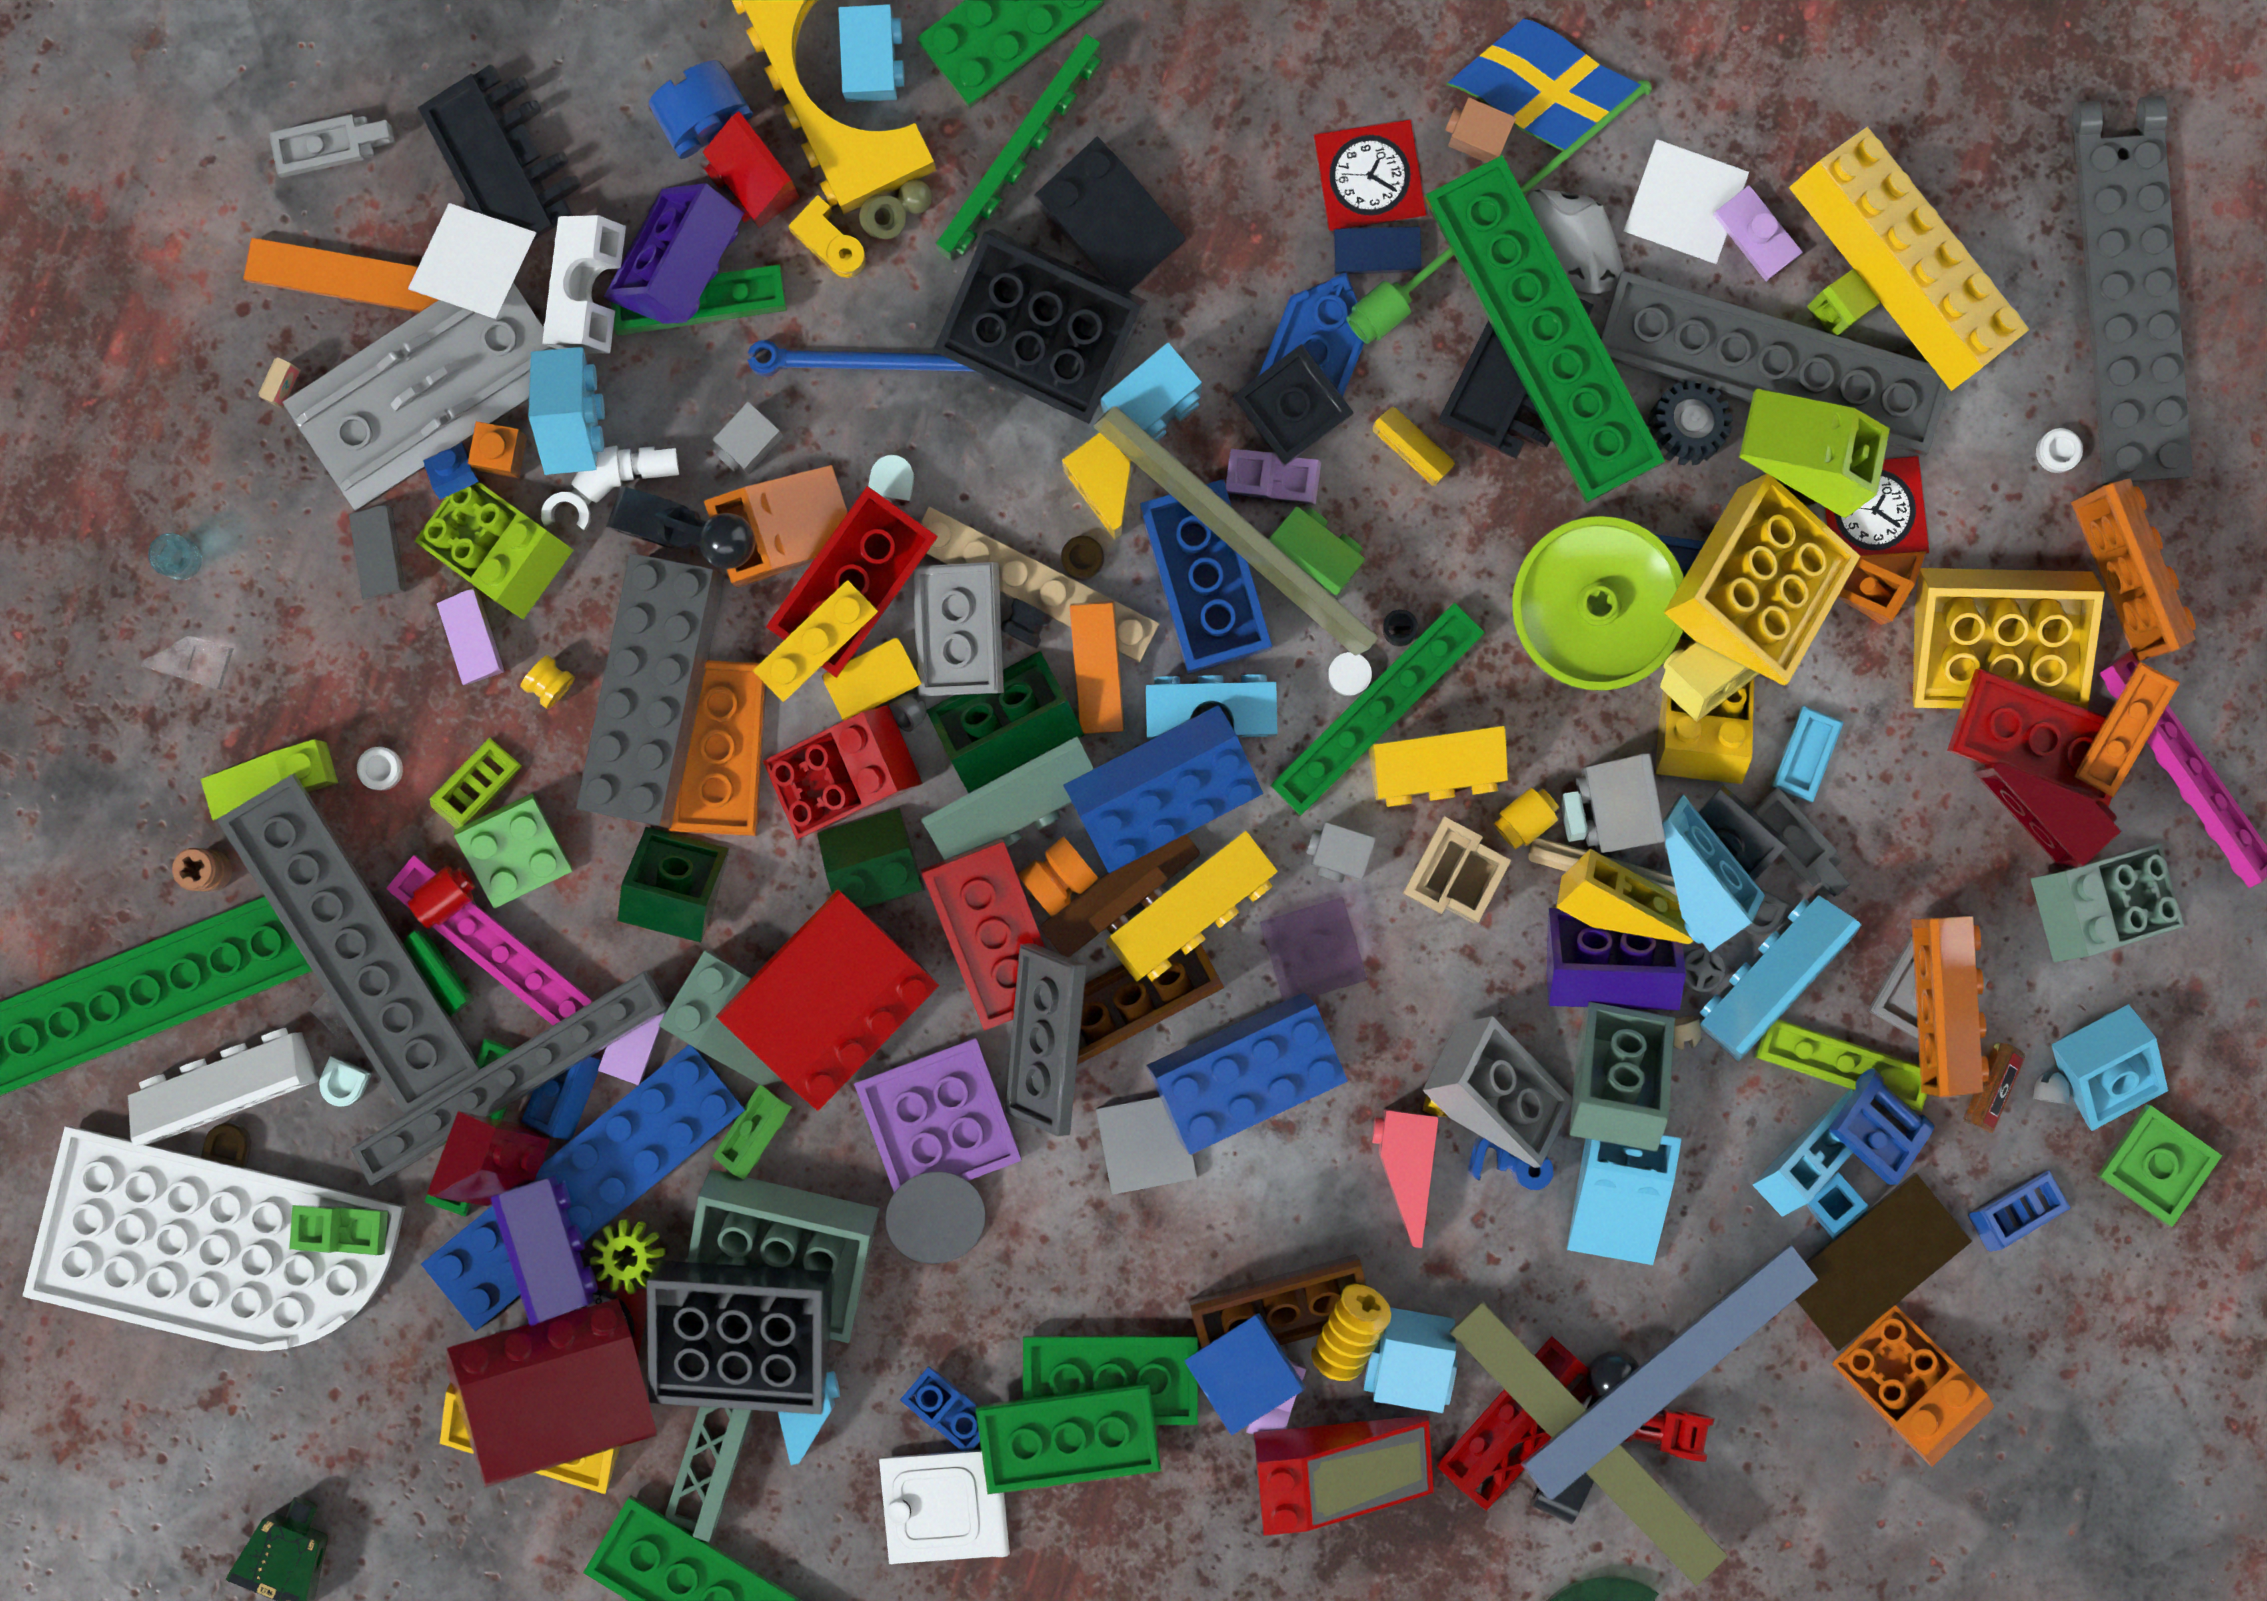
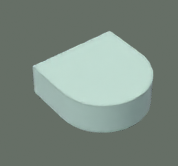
M887 455L877 460L873 465L868 486L885 499L911 503L914 472L904 458L896 455Z
M1578 791L1564 793L1561 805L1567 839L1569 842L1584 840L1587 837L1588 828L1581 793L1579 794Z
M330 1056L320 1078V1092L323 1098L334 1106L352 1105L363 1096L372 1072L335 1056Z

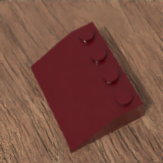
M618 1298L561 1314L533 1325H523L447 1347V1373L484 1487L657 1435L632 1336Z

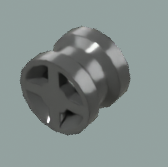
M1693 949L1684 954L1686 970L1684 986L1692 991L1708 992L1716 989L1722 983L1725 976V965L1723 959L1716 952H1710L1708 949Z

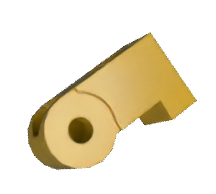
M817 195L788 226L790 232L835 274L843 278L855 277L865 267L866 256L863 246L853 236L843 235L827 220L833 212L831 207Z

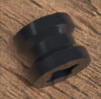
M1015 598L1011 605L1013 612L1008 620L1002 622L1001 631L1029 646L1038 648L1041 642L1039 635L1043 627L1050 625L1053 617Z

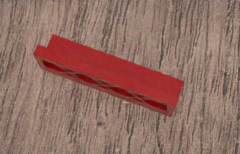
M1551 1336L1535 1356L1566 1388L1579 1373L1584 1376L1575 1389L1570 1391L1582 1404L1591 1394L1586 1379L1588 1368L1558 1340ZM1504 1389L1436 1466L1463 1493L1487 1511L1525 1469L1521 1463L1546 1444L1552 1437L1540 1425H1537L1538 1423ZM1523 1442L1522 1448L1517 1452V1454L1515 1456L1508 1457L1509 1451L1517 1443ZM1494 1475L1493 1481L1481 1494L1476 1491V1488L1487 1476Z

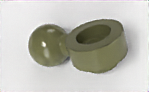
M910 180L902 185L898 198L887 195L870 197L864 202L860 210V223L863 230L874 238L891 239L896 237L904 228L907 212L921 214L930 207L933 198L930 187L921 180ZM879 209L883 212V220L880 224L875 220V214Z

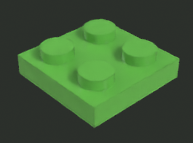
M533 793L454 830L456 841L494 909L572 872V865Z
M2146 1104L2097 1173V1176L2167 1226L2173 1227L2222 1155L2156 1108Z

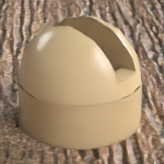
M1698 1016L1675 1018L1673 1040L1675 1048L1684 1050V1041H1689L1691 1048H1694L1699 1043L1702 1029Z

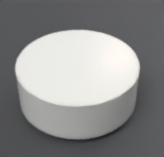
M2057 428L2041 437L2036 447V456L2040 465L2053 473H2063L2072 469L2079 463L2083 454L2080 438L2073 431L2065 428Z
M1351 652L1337 656L1330 664L1328 670V680L1331 687L1337 693L1344 696H1355L1362 693L1368 687L1372 677L1369 662L1362 655L1358 654L1355 656Z
M373 747L366 750L359 758L357 774L361 782L368 788L380 791L388 790L400 781L403 774V764L400 757L393 750L384 747Z

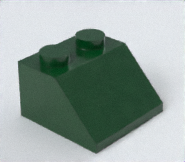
M900 808L817 833L825 873L832 895L839 889L859 909L863 910L925 891Z
M645 827L621 884L617 921L701 943L713 914L729 848Z

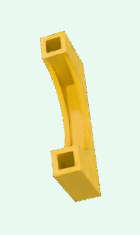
M731 0L738 15L746 12L753 25L746 29V32L756 53L765 50L771 65L764 69L775 92L783 88L790 102L782 107L793 130L802 127L808 142L801 144L811 167L814 168L820 165L827 179L819 184L830 207L839 204L845 215L862 207L864 202L872 196L887 195L901 188L907 181L918 180L936 171L934 161L916 123L889 131L856 129L839 123L826 115L805 93L797 73L796 47L805 17L817 0Z

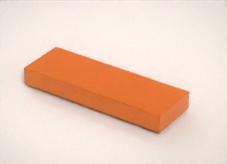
M1115 601L1072 603L1069 607L1080 726L1084 734L1124 731L1125 720Z
M2139 661L2073 776L2114 798L2180 682Z

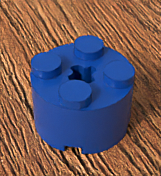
M718 60L706 61L683 71L687 79L681 81L676 86H674L670 79L651 96L648 102L654 117L679 159L688 158L699 151L700 148L708 145L728 120L738 111H740L746 121L753 116V112L729 72Z

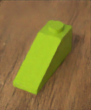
M313 739L268 753L202 778L201 783L212 820H217L293 773L296 774L307 793L338 784L327 742Z

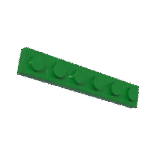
M1087 33L1084 35L936 242L939 253L953 261L958 253L964 256L970 250L978 237V234L974 232L983 218L989 221L995 215L1003 202L999 195L1007 184L1010 183L1014 186L1023 176L1028 167L1024 160L1033 148L1039 151L1048 141L1053 131L1049 125L1057 114L1065 116L1071 109L1078 96L1074 91L1082 79L1090 81L1098 71L1103 60L1099 58L1101 47L1097 40Z
M1454 602L1270 787L1301 816L1485 632Z

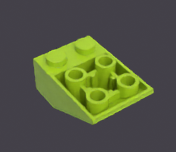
M1756 389L1753 392L1739 457L1841 517L1847 518L1878 493L1890 428L1856 408Z
M480 482L447 496L415 539L417 544L523 620L574 551V549Z

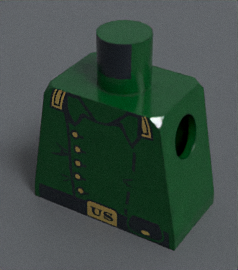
M294 1497L286 1517L276 1513H271L264 1517L228 1573L226 1581L275 1601H314L328 1542L327 1534L310 1527L318 1506L309 1500Z

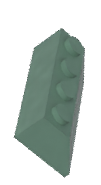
M1075 737L921 820L944 860L1003 838L1005 846L1008 847L1023 839L1019 831L1032 824H1035L1037 830H1040L1059 820L1061 817L1057 811L1072 804L1063 785L1094 768L1078 737Z

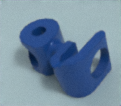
M1480 1135L1476 1138L1468 1165L1469 1174L1479 1181L1481 1179L1480 1174L1486 1149L1490 1147L1496 1151V1169L1500 1171L1510 1169L1514 1180L1519 1185L1529 1190H1540L1551 1182L1554 1168L1547 1156L1541 1167L1534 1168Z

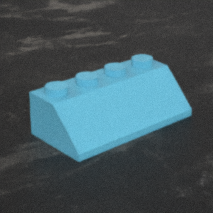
M1820 895L1812 903L1804 898L1787 917L1793 922L1782 935L1775 930L1758 948L1764 955L1755 965L1751 967L1745 962L1731 977L1729 982L1734 986L1723 999L1716 994L1700 1011V1014L1705 1018L1700 1023L1701 1029L1738 1062L1852 940L1861 927V924L1856 919Z

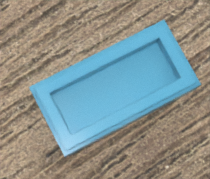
M1802 706L1770 787L1774 789L1779 788L1784 793L1812 803L1844 721Z

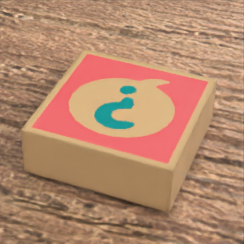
M277 357L274 359L258 393L259 397L283 409L284 404L282 402L288 399L301 370Z

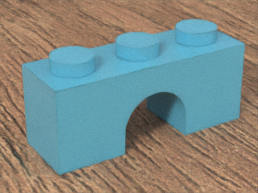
M1221 675L1198 676V684H1180V677L1161 676L1154 677V685H1146L1147 739H1153L1191 719L1195 710L1205 704H1217L1228 711L1237 737H1276L1278 734L1276 682H1267V675H1241V683H1224L1223 676Z

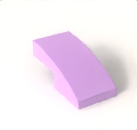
M1231 449L1226 480L1227 493L1316 505L1321 462L1316 459L1295 458L1284 467L1274 453Z

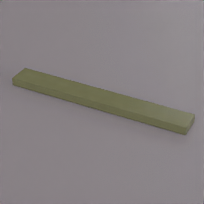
M1112 406L1095 423L1093 427L1353 655L1356 656L1371 648L1378 637L1370 628L1118 407Z
M1482 1301L1473 1307L1450 1330V1333L1552 1438L1587 1410ZM1621 1444L1586 1471L1588 1476L1696 1587L1728 1557L1726 1552Z

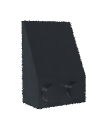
M1098 136L1034 194L1035 205L1106 281L1128 292H1131L1186 240L1131 171Z

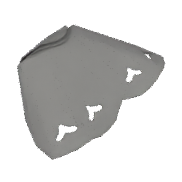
M1536 189L1530 192L1525 198L1574 290L1599 294L1615 289L1619 275L1624 271V266L1616 237L1603 205L1586 195L1546 189ZM1580 267L1581 273L1585 278L1581 279L1578 274L1571 275L1568 271ZM1607 269L1612 274H1615L1614 278L1608 276L1606 279L1600 280V277L1605 274Z

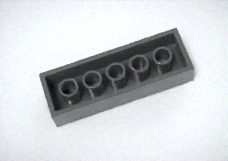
M629 554L576 809L671 829L679 786L683 780L706 670L704 669L705 663L709 656L725 575L710 568L638 554Z

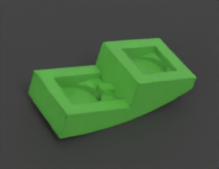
M292 1205L289 1249L325 1253L345 1252L383 1255L385 1254L388 1211Z

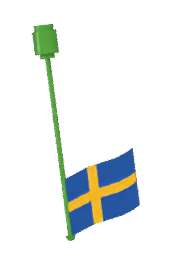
M1524 18L1447 83L1448 86L1458 88L1480 99L1488 106L1516 117L1514 125L1520 130L1562 150L1559 155L1520 187L1524 195L1641 95H1649L1652 90L1649 81L1640 80L1634 82L1600 65L1557 32ZM1449 247L1403 287L1397 282L1391 285L1387 281H1382L1351 308L1352 313L1346 317L1353 332L1364 343L1369 344L1374 339L1381 340L1411 314L1409 304L1412 302V299L1408 293L1454 255L1451 248Z

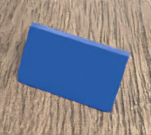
M590 1056L535 1089L521 1122L551 1137L571 1140L598 1075L601 1060Z

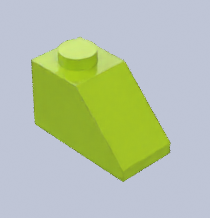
M1852 269L1821 291L1807 305V308L1827 333L1839 336L1881 302L1857 272Z

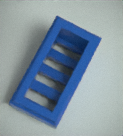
M2046 1170L1970 1212L1968 1217L1986 1249L1992 1252L2006 1248L2066 1212L2071 1207L2050 1170ZM2037 1187L2040 1188L2050 1206L2046 1211L2034 1192V1189ZM2022 1196L2025 1198L2035 1217L2030 1218L2019 1198ZM2007 1205L2019 1224L2014 1227L2004 1209Z

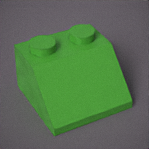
M1296 506L1272 534L1269 541L1336 599L1364 563L1365 558L1360 555L1363 548L1346 534L1342 533L1338 538L1325 527L1329 522L1312 508L1308 507L1304 512Z

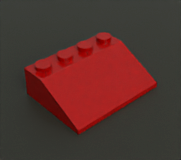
M837 889L723 1007L716 1017L782 1081L814 1109L819 1111L940 985L918 961Z

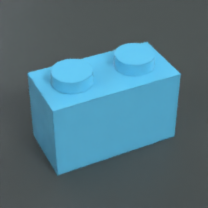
M890 4L839 7L842 92L846 103L897 100V87L904 86L903 60L895 61V44H902L901 18H893Z

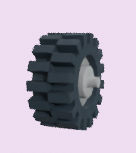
M1687 381L1683 387L1681 382L1677 383L1662 395L1650 411L1652 414L1648 418L1647 426H1653L1650 433L1653 439H1658L1656 444L1661 451L1665 448L1668 451L1664 458L1670 462L1675 456L1679 457L1678 464L1684 466L1689 460H1691L1692 466L1700 464L1703 459L1707 461L1726 442L1725 439L1730 435L1732 428L1728 426L1733 421L1732 414H1725V411L1730 406L1727 400L1722 403L1717 401L1721 395L1717 389L1712 394L1706 392L1709 384L1702 382L1698 388H1695V381Z

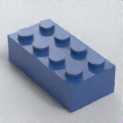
M1224 479L1205 484L1232 507ZM1171 494L1140 503V512L1187 674L1271 651V640L1248 562Z
M1219 705L1063 785L1108 873L1127 865L1263 794L1240 741Z
M1304 992L1146 1065L1176 1135L1189 1155L1348 1082L1318 1008Z

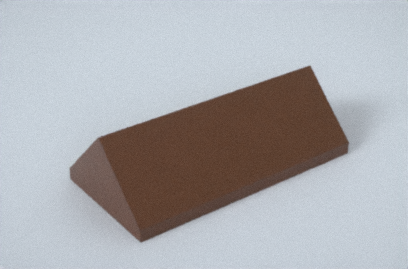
M1201 943L1186 955L1181 949L1167 958L1172 966L1152 982L1147 975L1136 982L1122 964L1084 984L1077 1065L1222 990L1224 986Z
M1357 1254L1189 1299V1304L1202 1349L1258 1313L1278 1344L1284 1345L1320 1335L1323 1326L1329 1320V1315L1335 1309V1304L1341 1298L1343 1290L1348 1285H1366L1361 1261Z

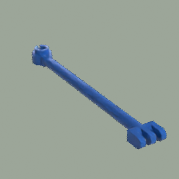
M769 340L755 342L747 352L751 359L747 360L749 366L757 375L762 377L772 376L780 369L787 368L977 372L938 353L797 351L779 349L775 343ZM761 350H768L772 353V357L767 363H759L754 356H757Z

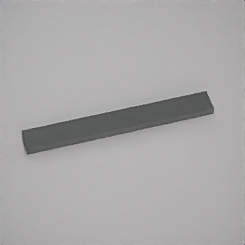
M643 971L351 1147L350 1150L370 1186H376L444 1145L458 1111L490 1117L667 1011L669 1008L649 972Z

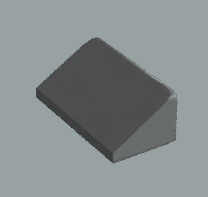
M381 505L349 514L362 599L405 593L406 588L393 508L389 505Z

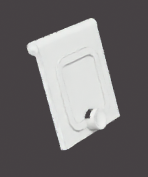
M981 1450L880 1457L889 1564L1005 1557L1010 1555L1004 1493L987 1494ZM903 1500L907 1501L908 1504L910 1505L911 1514H910L909 1506H908L906 1503H904Z

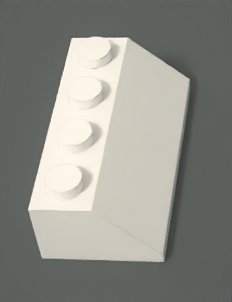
M282 1028L261 1036L263 1044L248 1050L246 1043L221 1051L222 1060L207 1065L204 1058L179 1067L182 1075L166 1081L165 1075L161 1074L139 1082L141 1090L128 1095L130 1136L133 1146L165 1140L320 1081L302 1032L288 1034L287 1029Z

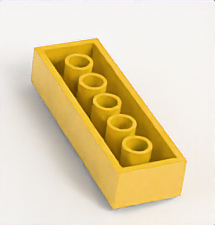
M1868 126L1819 160L1789 187L1951 391L2030 330L2017 311L2011 307L1995 287L1992 280L1983 272L1967 252L1964 245L1955 237L1939 217L1937 211L1927 202L1912 183L1909 176L1900 168Z

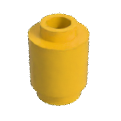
M1530 787L1499 813L1501 818L1493 823V825L1514 850L1518 849L1521 845L1527 847L1558 821L1554 812L1559 809V806L1545 789L1542 788L1537 793Z

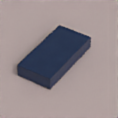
M1420 227L1334 229L1335 274L1421 272Z

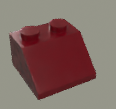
M458 1111L427 1194L433 1197L488 1207L492 1205L490 1197L535 1181L537 1173L544 1162L545 1152L550 1139L512 1122Z

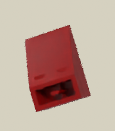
M889 705L863 711L763 760L796 840L882 804L923 784Z

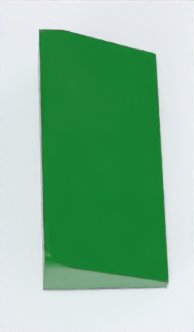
M426 931L412 932L403 942V945L448 1016L452 1017L473 1002L474 996Z

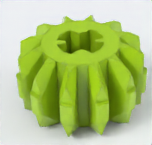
M628 1219L619 1221V1233L614 1227L607 1225L603 1228V1233L608 1241L595 1239L592 1243V1246L602 1251L603 1255L591 1257L590 1264H604L605 1267L604 1270L596 1275V1279L602 1281L611 1275L613 1279L609 1289L613 1292L620 1288L623 1280L628 1294L636 1292L637 1280L642 1286L647 1288V1279L650 1276L648 1272L652 1273L658 1264L652 1261V1258H659L665 1255L664 1248L652 1249L650 1246L651 1243L660 1237L657 1232L649 1234L646 1238L642 1236L646 1228V1223L643 1221H639L635 1225L632 1233ZM630 1246L636 1251L632 1256L637 1255L638 1259L637 1262L624 1266L620 1262L624 1257L618 1258V1251H623Z

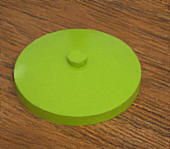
M1606 516L1587 517L1570 521L1544 536L1531 549L1519 569L1512 597V613L1517 635L1534 663L1549 676L1561 683L1592 691H1607L1629 686L1657 670L1668 659L1680 640L1683 630L1664 611L1683 581V573L1667 546L1657 536L1638 524Z

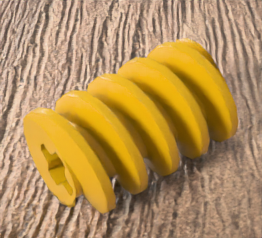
M1351 1284L1343 1290L1341 1298L1335 1304V1309L1329 1315L1328 1322L1323 1326L1322 1333L1316 1339V1346L1311 1349L1313 1364L1322 1374L1337 1381H1350L1361 1374L1391 1320V1310L1384 1297L1373 1288L1362 1284Z

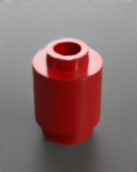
M445 866L414 890V897L408 900L407 903L415 917L426 928L430 929L435 924L442 925L474 900L471 891L475 888V885L460 867L454 871L449 866Z

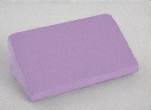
M472 588L437 603L462 684L467 685L504 673L505 671L479 591Z

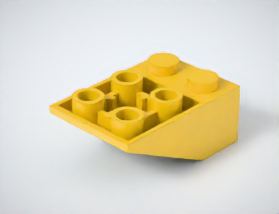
M1680 639L1673 652L1680 648L1684 651L1694 644L1695 640ZM1754 678L1697 722L1663 691L1657 735L1656 774L1742 784L1752 760Z

